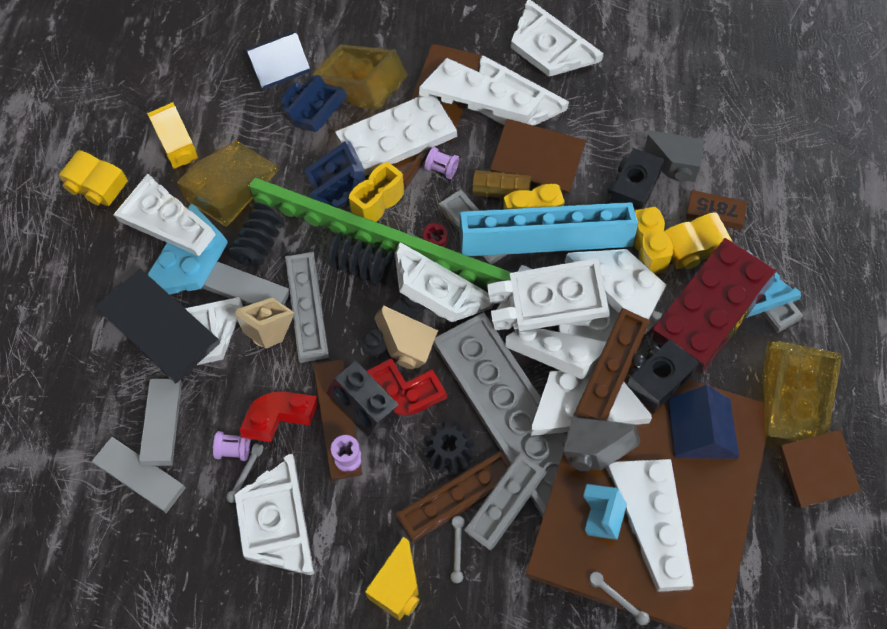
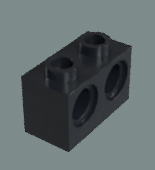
M357 361L333 379L326 393L367 437L388 421L399 405Z

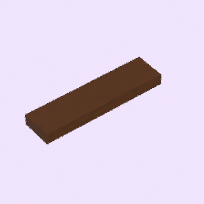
M621 309L573 414L574 416L583 419L607 420L649 325V319L627 309Z
M343 359L314 364L332 481L363 475L361 464L354 471L344 472L338 469L334 462L335 459L331 454V445L337 437L350 435L357 440L354 422L326 394L333 379L345 370ZM343 451L341 455L346 454L350 456L352 455V451L350 453H346L345 451Z
M500 450L397 512L396 517L411 542L414 543L487 498L511 465L503 451Z

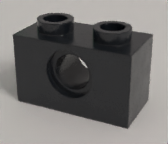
M633 148L629 157L624 156L619 165L618 172L621 173L619 178H613L607 192L611 194L609 204L632 202L635 211L645 209L660 177L665 159Z
M671 339L662 347L660 345L655 346L648 354V360L644 365H635L627 375L629 379L627 386L653 415L692 378L699 364L696 359ZM654 372H659L665 377H659Z

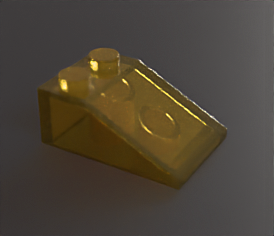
M340 44L311 75L321 76L325 84L343 87L348 94L345 100L358 107L375 110L384 105L386 99L399 88L402 81L408 76L396 50Z
M236 141L196 162L177 183L187 202L195 205L198 209L227 227L253 199L249 186L254 177L268 182L277 173L279 167Z
M768 342L763 369L765 435L799 441L829 433L842 358L841 353L785 342Z

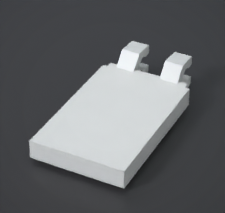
M599 258L510 273L511 280L487 284L491 304L504 303L510 300V307L491 311L495 330L510 329L514 326V330L525 331L609 317V308Z

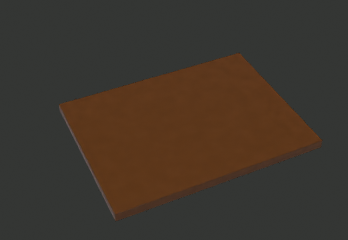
M633 362L631 363V366H630V368H629V370H628V372H627V375H628V373L631 371V369L635 366V364H634ZM654 372L659 377H665L659 372ZM626 375V377H625V379H624V382H625L626 385H627L628 382H629V379L627 378V375ZM688 380L672 397L702 387L705 384ZM712 387L731 400L739 452L738 459L675 458L667 401L654 415L650 412L652 417L650 423L636 425L640 437L639 446L615 461L671 459L693 580L691 590H656L641 554L638 539L633 534L628 523L629 518L626 511L617 540L587 535L585 527L591 510L584 498L587 484L616 487L612 477H609L606 467L602 470H577L569 465L564 452L525 577L629 612L602 588L593 587L590 584L589 578L591 574L599 572L602 574L603 581L637 610L646 612L650 620L676 629H727L773 405Z

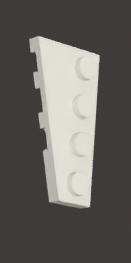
M448 58L443 61L419 89V95L428 98L432 94L441 97L442 102L450 104L453 103V100L468 104V109L476 111L479 109L492 110V115L526 124L539 109L540 100Z
M149 174L144 177L113 214L119 222L196 256H200L216 236L209 225L191 210L189 211L177 198L170 195Z
M671 459L613 462L606 467L609 477H612L615 487L620 490L627 503L625 511L629 518L628 523L633 534L638 539L641 554L656 590H691L693 580Z

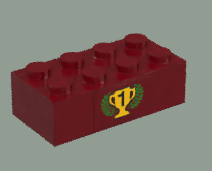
M724 238L653 328V341L663 346L671 339L699 362L696 370L703 374L772 285L776 269L727 238Z

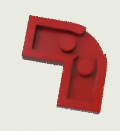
M392 358L367 370L370 376L399 404L393 412L395 414H417L447 399V393L433 369L408 382H405Z
M272 392L259 397L251 404L241 425V438L272 442L280 421L310 426L318 405L317 396L291 392Z

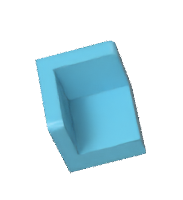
M587 484L584 498L591 510L585 532L590 536L617 540L627 505L618 488Z

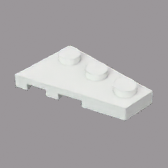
M537 328L525 331L515 330L506 336L505 347L577 378L584 379L594 370L606 342Z

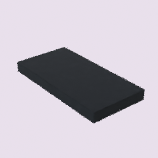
M141 268L96 306L98 312L175 384L220 344L219 339Z

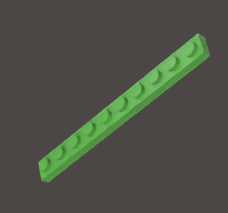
M254 177L249 186L256 203H262L280 210L281 213L288 217L296 216L304 219L312 226L320 225L330 229L335 234L341 232L342 236H352L356 241L362 240L363 245L371 243L373 246L383 248V251L387 254L392 251L395 255V251L401 242L470 283L486 287L487 290V284L511 280L510 273L512 272Z

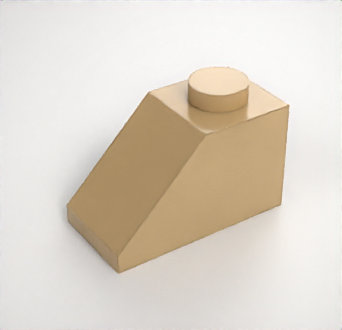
M272 297L237 309L235 316L242 332L253 339L256 345L266 349L283 342L295 313Z
M383 306L376 313L374 319L383 334V340L390 357L397 359V363L405 368L418 369L426 363L438 330Z

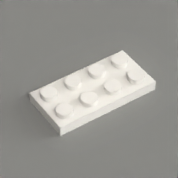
M432 94L428 98L423 96L417 97L335 132L339 144L344 141L352 143L364 167L365 176L371 174L375 168L383 163H397L457 137L455 126L438 98Z

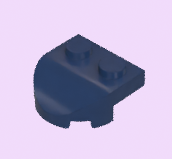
M315 75L310 76L311 81L300 85L299 82L294 83L282 97L284 104L282 109L291 123L297 128L317 132L324 126L327 119L340 107L341 103L348 96L343 87L325 84L321 76Z
M344 141L304 170L314 190L310 193L311 197L336 208L348 203L349 195L353 188L365 180L364 167L352 143L349 141Z

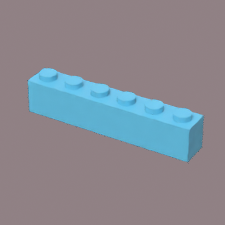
M632 202L460 212L459 237L461 252L466 256L633 247L638 222Z

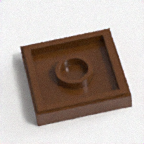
M841 429L778 446L797 508L861 491Z

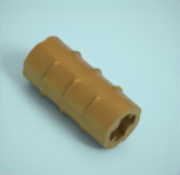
M476 170L472 192L476 196L502 199L514 191H530L531 176L507 174L504 172L497 173L490 170Z

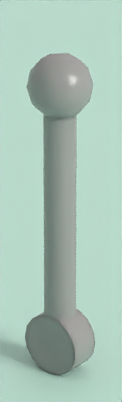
M258 443L253 445L252 454L232 491L227 493L226 498L228 502H236L235 494L242 487L257 456L259 457L262 454L263 445Z
M456 516L452 520V527L455 529L454 571L450 577L454 583H460L463 580V574L460 572L461 529H463L465 522L460 516Z
M599 572L591 574L589 582L593 587L602 588L633 614L638 624L646 625L649 622V615L644 611L640 612L607 585L603 581L602 574Z

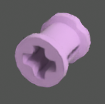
M432 147L427 155L424 168L427 171L435 170L446 175V178L452 179L458 168L459 156L454 155L452 157L439 152L438 148Z
M217 431L213 443L214 458L221 459L223 456L239 457L241 461H246L250 454L251 439L235 435H225L224 432Z
M342 435L333 441L331 454L335 459L334 462L338 469L344 472L356 470L362 462L357 440L350 435ZM343 451H345L346 453H350L352 451V455L350 456L346 454L341 455V453Z

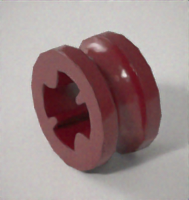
M440 223L429 224L423 230V240L445 247L448 243V231ZM431 233H435L437 236L440 235V241L436 242L434 238L431 239Z

